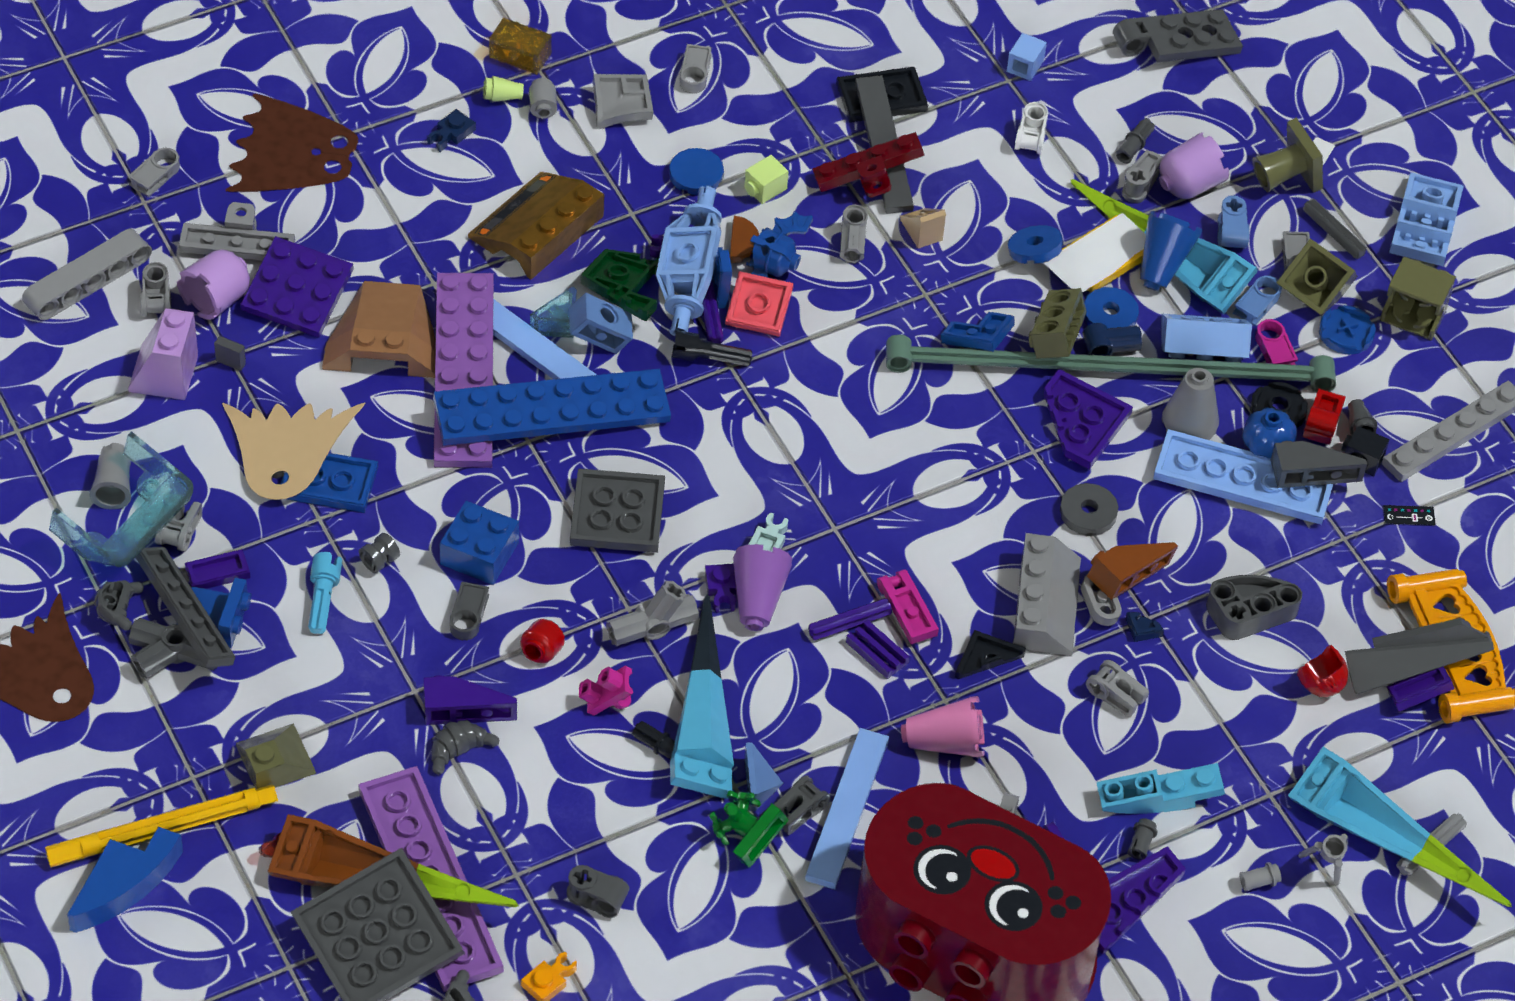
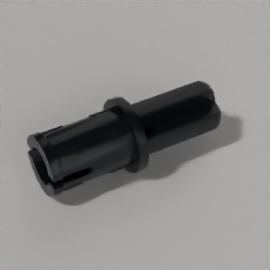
M644 721L637 723L632 735L653 748V752L656 755L661 753L671 760L675 741L670 738V734L667 732L661 733Z

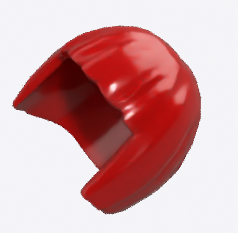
M1328 645L1322 654L1300 667L1297 671V676L1301 684L1309 692L1318 697L1326 698L1338 694L1345 688L1348 681V668L1341 654L1332 645Z

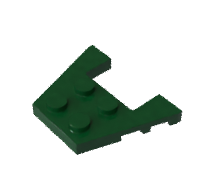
M604 249L581 274L580 284L639 319L647 321L657 310L658 300L637 294V292L652 275L656 274L659 257L655 261L644 258L640 259V254Z

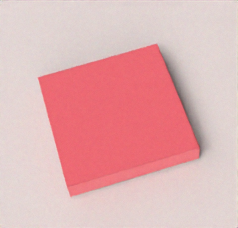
M739 271L725 319V325L780 337L794 283Z

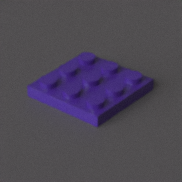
M275 236L240 304L241 310L320 338L354 270L353 263Z

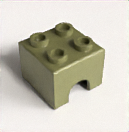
M1403 257L1389 284L1387 292L1389 297L1382 310L1380 321L1432 340L1446 313L1456 276L1449 274L1445 270H1438L1425 265L1419 260Z

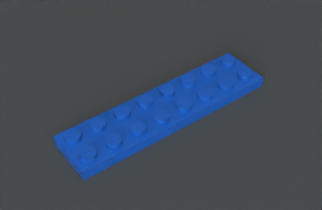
M660 369L434 391L433 394L443 446L670 422L671 412Z

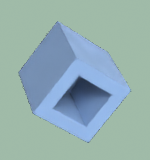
M1022 33L1009 53L1007 72L1031 81L1044 61L1047 42Z

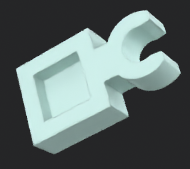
M769 513L766 517L765 528L757 527L749 545L760 544L763 545V550L771 552L773 547L782 549L785 543V535L783 534L787 531L788 519L784 518L781 524L776 525L773 524L774 514Z

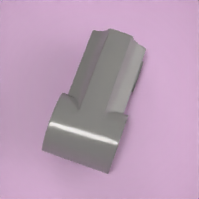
M856 204L847 206L842 217L840 258L844 259L846 263H856L864 259L868 213L864 207Z

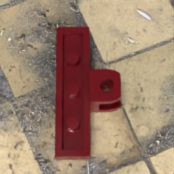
M914 132L902 135L883 144H877L866 150L849 154L835 161L826 162L812 169L821 192L860 179L865 194L872 198L891 190V182L886 169L925 155L918 136ZM876 185H881L879 188H873Z

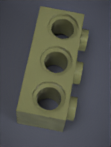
M1081 288L1048 291L1045 301L1041 303L1040 313L1035 317L1034 328L1029 332V345L1031 348H1034L1036 359L1070 356L1086 315Z

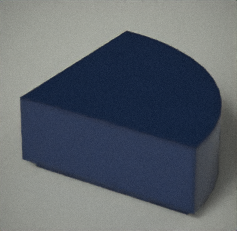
M1139 612L1126 613L1125 619L1134 642L1163 637L1164 630L1156 620L1153 621L1141 616L1142 613Z

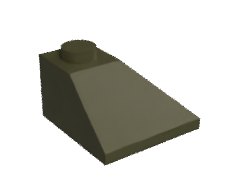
M1310 238L1276 283L1322 316L1342 298L1358 276L1354 269Z
M294 723L236 743L238 752L255 789L271 784L276 788L316 774Z

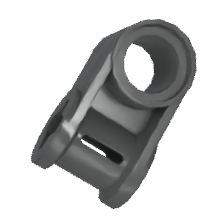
M578 865L569 872V885L566 894L569 901L573 904L595 911L604 917L614 918L617 916L630 888L619 877L610 876L586 865Z

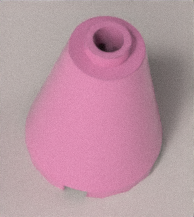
M969 697L906 718V724L901 725L902 742H908V746L911 749L977 758L984 757L985 751H979V744H985L982 709H975L974 704L980 702L979 697Z

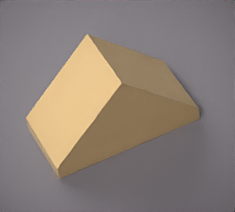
M922 208L900 216L902 224L917 248L943 241L946 219L945 209Z

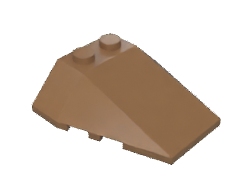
M364 281L326 343L322 365L323 370L351 372L354 357L407 361L408 376L435 378L436 338L421 285Z

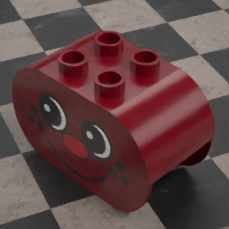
M929 783L914 786L892 797L879 809L868 827L864 843L856 904V926L866 950L881 966L889 970L891 978L898 985L914 992L925 988L944 998L945 1001H1084L1087 998L1096 974L1097 949L1100 936L1106 926L1111 908L1109 880L1103 867L1093 855L1080 846L964 788L952 784Z

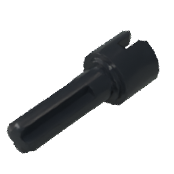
M676 331L671 358L694 362V359L701 357L743 366L751 364L752 351L749 349L703 341L697 333Z

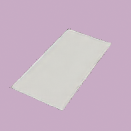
M1121 213L1069 245L1058 256L1044 262V264L1071 289L1081 288L1083 293L1113 274L1135 254L1143 250L1146 234L1126 215Z

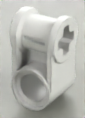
M1031 102L1025 106L1021 125L1018 127L1014 150L1023 148L1034 150L1040 155L1042 154L1048 118V109L1043 103Z

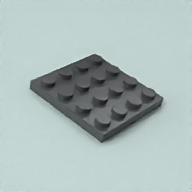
M402 848L291 911L293 918L342 1001H385L465 954L464 949Z

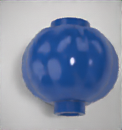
M1263 408L1249 415L1245 422L1242 439L1253 454L1271 459L1274 444L1284 441L1294 442L1297 437V428L1286 412L1273 408Z

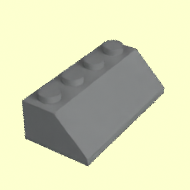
M1025 534L1013 644L1025 647L1026 651L1072 656L1081 557L1054 536Z

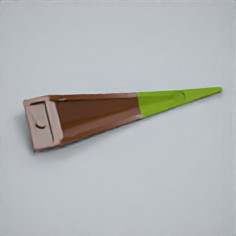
M288 814L267 872L274 877L300 882L301 885L332 888L392 852L320 821ZM409 860L433 899L507 907L519 906L511 898Z

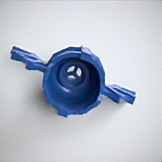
M793 212L790 217L785 219L776 217L773 229L766 227V229H762L758 236L753 235L750 240L754 243L753 259L745 264L754 268L751 274L768 277L771 274L781 277L789 269L796 271L801 255L796 254L795 241L787 236L795 233L806 234L813 221V216H802L797 212Z

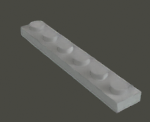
M1509 380L1384 456L1382 465L1400 482H1403L1514 413L1515 386Z

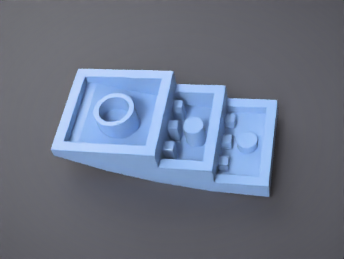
M1410 172L1389 253L1444 266L1464 185Z

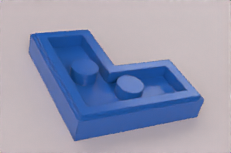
M718 247L712 277L719 309L727 308L732 278L729 250H723L722 247Z
M988 312L978 325L951 321L941 334V343L994 352L1015 325V318L1012 315Z

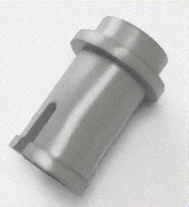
M1270 862L1265 863V867L1240 872L1239 874L1244 891L1266 885L1274 887L1277 882H1281V873L1278 865H1271Z

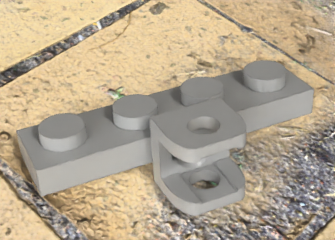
M232 202L227 209L225 227L183 223L179 251L207 255L215 250H228L242 259L263 261L275 236L295 243V234L257 230L254 205ZM243 210L246 212V215L239 216L236 215V212Z

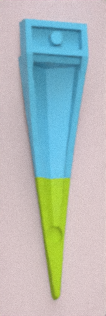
M1071 179L1072 185L1110 219L1115 215L1118 216L1123 213L1146 234L1149 215ZM1199 238L1174 276L1199 299L1225 314L1258 270L1254 265L1236 253Z
M1321 748L1289 793L1288 797L1292 801L1307 809L1316 817L1504 906L1512 907L1508 899L1426 831L1349 762L1327 748Z

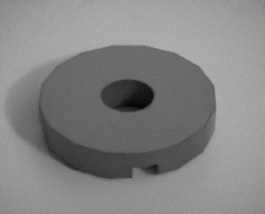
M1078 484L1068 489L1062 496L1060 506L1061 518L1069 529L1079 534L1087 535L1088 532L1098 535L1110 530L1115 524L1119 506L1115 496L1108 489L1096 484ZM1085 506L1093 507L1096 510V512L1087 513L1083 511L1082 508Z

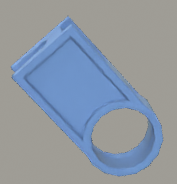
M1266 275L1256 279L1255 283L1234 305L1236 309L1233 311V314L1241 319H1246L1253 326H1256L1280 299L1282 287L1276 283L1278 279ZM1270 287L1276 293L1271 295L1264 294L1258 288Z

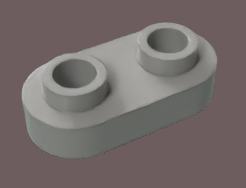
M1086 575L1081 584V592L1092 619L1103 626L1114 625L1122 612L1118 597L1111 600Z

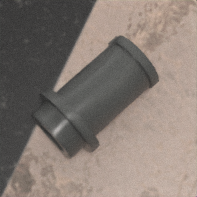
M1142 818L1134 824L1133 829L1135 833L1127 851L1128 855L1137 860L1147 858L1152 838L1156 837L1158 833L1155 822Z

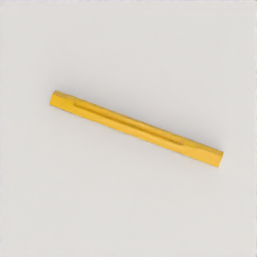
M271 784L257 789L253 787L46 846L45 852L49 866L52 868L101 854L110 839L129 846L152 839L158 827L178 832L258 809L262 805L278 801L275 786Z

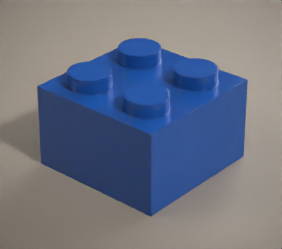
M465 501L440 542V565L494 585L519 543V521Z

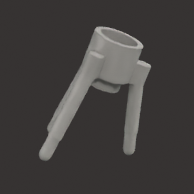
M1342 834L1341 836L1329 835L1323 842H1316L1313 846L1300 852L1298 857L1304 858L1319 851L1325 861L1334 864V884L1339 885L1341 867L1343 865L1342 859L1347 851L1348 836L1347 834Z

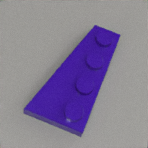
M1168 846L1108 879L1111 889V908L1098 945V950L1102 955L1185 875L1186 868Z

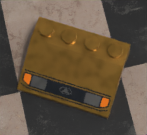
M541 171L468 233V238L492 254L500 250L504 251L519 261L526 276L529 279H533L604 216V194L583 180Z

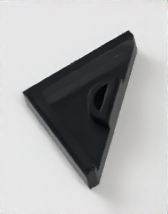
M974 630L955 672V678L961 679L1024 658L1026 648Z

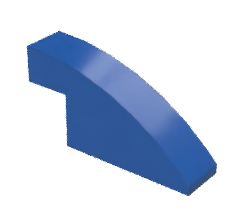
M158 827L145 851L110 839L67 914L70 931L77 933L104 923L126 911L149 894L171 871L183 853L181 834Z

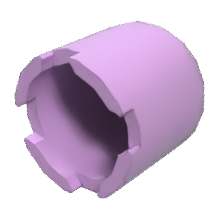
M1199 133L1163 156L1160 162L1161 176L1159 181L1165 191H1170L1177 198L1190 199L1225 182L1229 178V168H1223L1220 159L1224 157V154L1211 136L1204 138L1203 133Z
M215 250L179 273L181 279L177 281L179 293L186 305L192 303L200 311L197 313L199 317L211 320L246 293L249 288L250 277L247 265L242 258L228 250Z

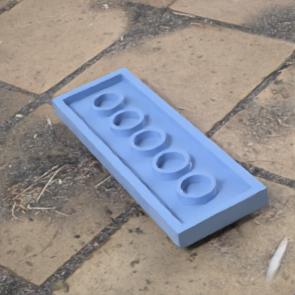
M1170 429L1167 431L1153 476L1154 480L1320 525L1323 523L1333 484L1278 488L1271 459L1257 456L1248 450Z

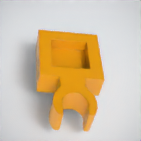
M562 952L556 957V961L552 966L543 961L521 979V987L537 1001H550L566 987V980L563 977L571 976L576 972L577 962L574 961L569 966L562 965L567 960V953Z

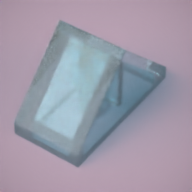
M574 286L532 312L530 314V326L543 336L574 338L570 334L569 307L577 301V289Z

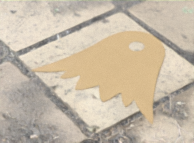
M222 403L239 442L244 473L249 487L259 496L273 500L293 497L304 491L312 483L342 431L366 404L361 403L353 406L331 418L333 408H330L318 416L317 419L314 418L311 404L303 406L292 418H290L289 413L282 405L276 404L268 418L265 419L263 414L255 408L252 409L251 418H249L235 407ZM278 471H284L288 473L289 479L284 484H275L272 482L273 474Z

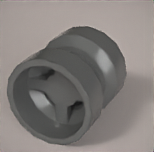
M381 533L374 539V543L366 544L358 550L361 561L372 573H378L384 568L386 562H393L400 557L399 547L393 538L386 533Z

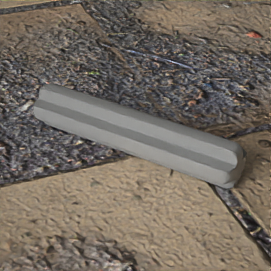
M1452 814L1430 834L1445 846L1466 827L1467 822L1461 814ZM1405 858L1400 859L1397 863V868L1404 876L1412 875L1421 867Z

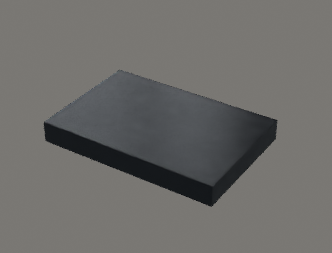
M915 66L837 77L836 85L849 123L864 121L855 86L856 78L883 77L892 117L928 111V103Z

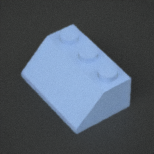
M1162 313V350L1168 352V357L1185 358V354H1197L1196 359L1213 360L1214 356H1225L1224 361L1241 362L1242 358H1249L1252 324L1246 319Z

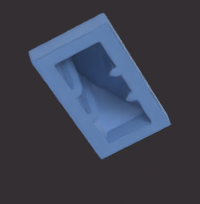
M748 742L745 747L744 759L748 793L753 792L755 799L760 800L762 805L784 783L754 744ZM749 804V811H756L759 808Z

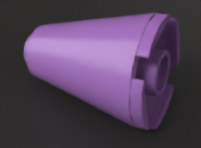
M760 544L744 545L736 549L733 557L739 618L746 629L761 631L770 624L792 567V557L780 548L773 547L771 552L763 550V545Z

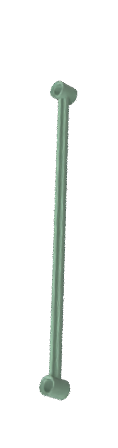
M893 335L886 341V367L896 373L908 371L912 366V362L1186 375L1193 368H1203L1208 370L1213 377L1309 381L1311 389L1315 392L1318 389L1331 392L1336 387L1335 362L1333 358L1326 355L1312 358L1309 366L1070 354L1069 357L1036 359L1035 352L998 350L991 352L977 349L912 346L911 339L905 335Z

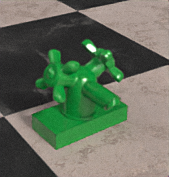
M730 790L727 792V797L732 798L733 802H728L724 806V810L729 816L728 819L721 821V819L717 818L715 812H711L709 817L713 822V831L717 838H721L723 845L730 844L725 833L734 830L743 837L742 841L733 850V853L742 863L750 868L789 819L781 809L772 803L758 819L748 812L749 804L755 807H760L761 805L760 800L755 799V794L753 792L736 793Z

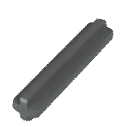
M1312 198L1304 204V212L1355 259L1365 255L1367 247L1316 199Z

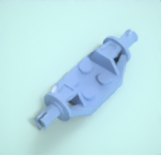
M701 186L698 190L697 203L686 206L683 215L665 228L656 277L665 298V310L673 315L670 333L673 336L676 335L677 330L688 332L690 319H695L702 315L704 310L702 303L713 277L721 237L720 223L722 215L713 207L717 192L710 186H706L705 193L704 186Z

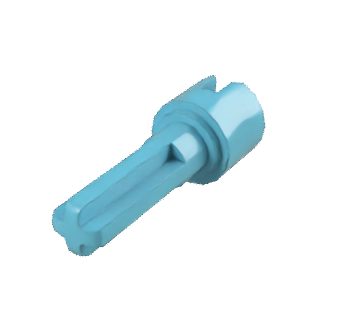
M319 552L313 556L310 580L315 586L308 628L313 634H323L326 631L332 588L340 582L343 561L339 556L334 560V564H332V554L330 552Z

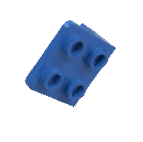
M234 578L229 594L192 587L191 589L232 649L236 635H239L242 629L244 612L249 609L251 603V593L247 591V580Z

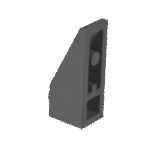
M1306 441L1275 443L1271 457V464L1278 488L1362 482L1367 466L1366 459Z

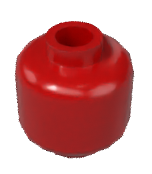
M538 619L533 622L520 639V646L526 658L540 664L551 661L561 651L565 643L562 629L556 623L547 619Z

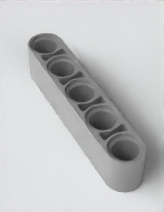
M124 230L30 285L24 291L22 301L40 320H48L142 265L151 256L152 248L135 230Z

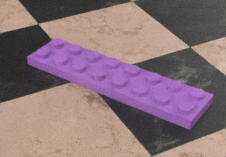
M437 273L435 391L493 386L494 273ZM435 410L434 467L492 468V441L443 446Z
M417 766L358 784L359 793L383 849L393 853L402 848L409 860L467 882ZM433 899L465 952L461 957L435 971L443 992L447 991L450 983L455 980L457 973L463 969L467 970L470 975L467 984L504 973L503 963L477 903Z

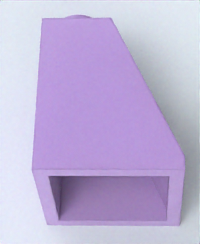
M165 308L141 345L128 387L129 392L180 400L186 399L198 359L194 312Z

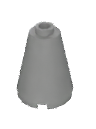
M1193 368L1186 373L1163 410L1162 423L1164 422L1166 432L1170 429L1210 440L1216 434L1219 426V414L1214 378L1208 370Z

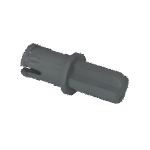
M1145 118L1141 120L1133 131L1128 132L1126 141L1116 151L1118 160L1123 163H1130L1138 150L1145 147L1146 139L1155 129V125L1150 119Z

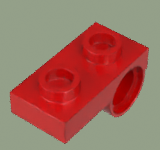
M1318 389L1313 406L1309 412L1303 438L1330 445L1346 396Z

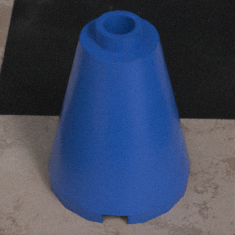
M1150 211L1140 279L1145 281L1143 286L1155 291H1159L1160 287L1166 288L1201 236L1203 230L1196 227L1195 231H1193L1192 228H1189V222L1164 213H1160L1159 217H1156L1155 211Z

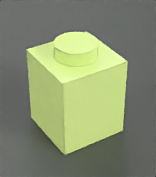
M769 155L746 169L744 188L751 197H755L763 204L787 190L789 171L772 155Z

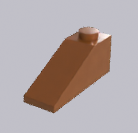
M1175 542L1115 546L1106 552L1100 551L1091 560L1092 567L1087 577L1112 600L1169 565L1178 545Z

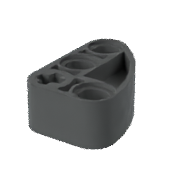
M1261 575L1229 576L1218 579L1211 584L1206 609L1224 637L1230 640H1239L1295 619L1298 615L1303 593L1297 585L1273 577Z

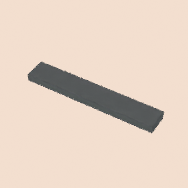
M883 77L856 78L855 86L870 148L877 144L897 139ZM904 163L886 169L891 182V190L882 194L886 214L913 211L914 203Z
M166 548L137 549L135 558L205 668L233 665L235 655Z

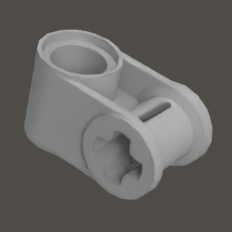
M160 262L149 263L143 268L141 291L142 316H147L148 313H163L165 308L171 309L168 269Z

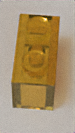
M502 18L489 38L490 58L537 75L551 55V34L506 18Z

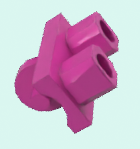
M625 665L616 671L608 666L601 670L598 675V682L595 683L589 679L582 681L579 685V698L588 702L587 713L595 716L610 706H615L620 710L627 708L631 704V695L633 694V689L629 685V676L632 674V669Z

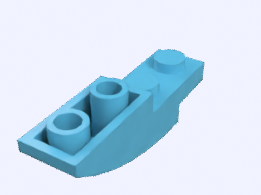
M1218 763L1158 775L1157 769L1096 782L1102 810L1113 813L1149 814L1195 808V801L1225 795Z

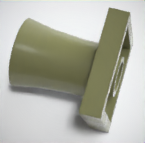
M1297 118L1287 121V147L1252 158L1256 177L1267 192H1270L1281 183L1298 174H1301L1313 193L1323 189V155Z

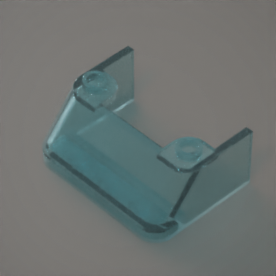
M132 431L127 436L123 454L145 471L139 477L136 485L139 496L145 502L123 525L107 539L97 532L87 533L58 508L52 511L49 530L87 561L115 567L128 565L192 497L194 490L192 481Z

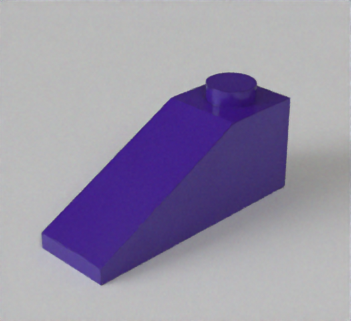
M437 675L424 678L426 725L456 723L468 720L470 723L517 720V698L455 676L445 677Z

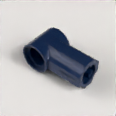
M1094 323L1088 325L1082 332L1088 355L1111 356L1112 353L1137 351L1142 348V333L1140 327L1137 326L1107 328L1105 324Z

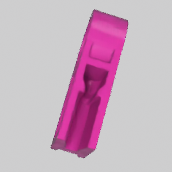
M1273 319L1261 321L1258 324L1255 339L1266 363L1296 365L1295 362L1298 361V358L1282 323ZM1271 330L1276 332L1279 337L1267 338L1261 332Z

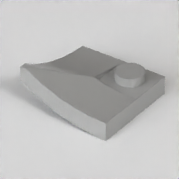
M593 74L592 83L597 129L628 121L652 120L654 111L647 75Z

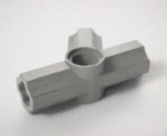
M665 581L652 600L640 604L635 609V612L606 621V628L609 638L615 646L643 637H647L649 640H656L665 636L670 631V628L699 619V611L693 595L686 594L684 588L674 581Z

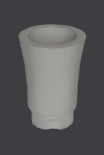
M111 443L108 446H103L101 455L98 458L97 471L90 490V499L95 505L104 509H121L131 501L130 451L125 449L122 444Z

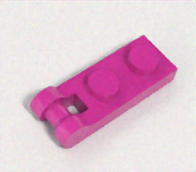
M906 569L896 572V575L892 577L885 575L877 578L879 591L891 603L892 611L910 644L938 636L939 628Z

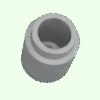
M535 79L529 88L530 111L535 117L546 119L557 112L556 87L550 79Z

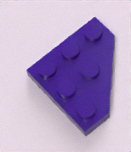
M1061 369L1057 370L1044 389V397L1064 456L1090 470L1130 417L1133 406Z

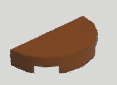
M735 215L733 218L730 260L731 263H741L744 258L749 257L751 254L753 255L754 243L750 240L753 235L758 236L759 233L752 222L744 217Z

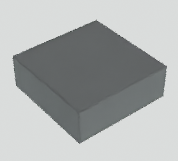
M219 336L214 342L216 361L241 371L246 365L244 345Z

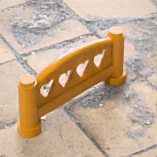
M1451 569L1405 576L1403 573L1389 575L1387 579V592L1393 604L1409 602L1419 627L1462 618L1468 621L1471 627L1483 633L1485 631L1490 633L1494 650L1477 655L1480 661L1475 662L1464 659L1444 666L1452 680L1454 689L1439 696L1438 708L1443 722L1446 724L1459 722L1462 717L1514 709L1515 688L1506 687L1503 663L1495 637L1478 607L1463 590L1467 586L1465 572L1463 570ZM1449 597L1453 599V607L1459 613L1452 614L1434 608V606L1443 598ZM1481 668L1486 672L1485 678L1489 680L1490 685H1482L1465 678L1474 669Z

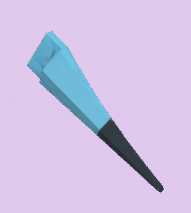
M707 594L702 602L690 676L670 760V785L728 799L727 792L732 791V768L734 761L710 597Z

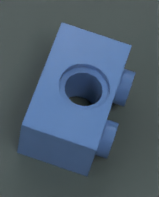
M588 293L583 294L569 307L571 335L614 354H617L633 340L632 314Z

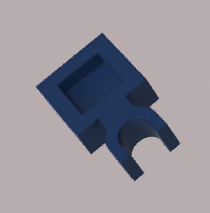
M455 109L437 123V130L427 136V143L431 145L433 142L439 141L437 143V150L442 152L447 147L448 142L453 141L455 144H458L476 130V122Z

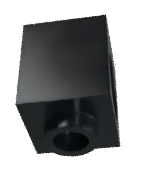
M1358 426L1353 436L1347 435L1341 450L1346 454L1366 459L1365 473L1375 476L1383 461V457L1386 455L1390 439Z

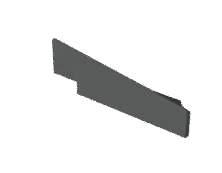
M1458 618L1372 638L1374 648L1345 651V656L1355 694H1360L1494 650V645L1489 632L1485 631L1483 633L1471 627L1468 621Z

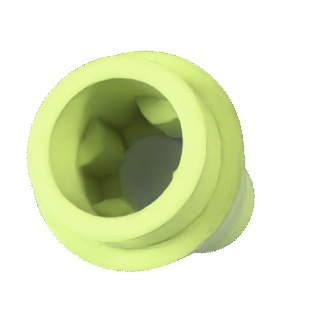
M493 75L491 78L485 77L483 99H488L490 102L513 99L522 100L524 92L523 83H516Z

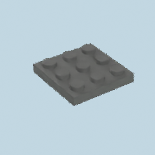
M578 468L570 546L658 553L665 475Z

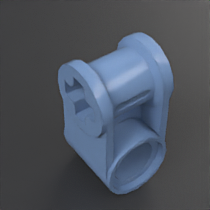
M1239 196L1225 197L1222 202V212L1217 220L1218 246L1248 247L1249 224L1247 221V205Z

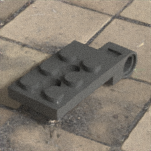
M1223 9L1125 19L1113 28V35L1125 56L1140 54L1148 44L1157 62L1240 54L1243 48Z

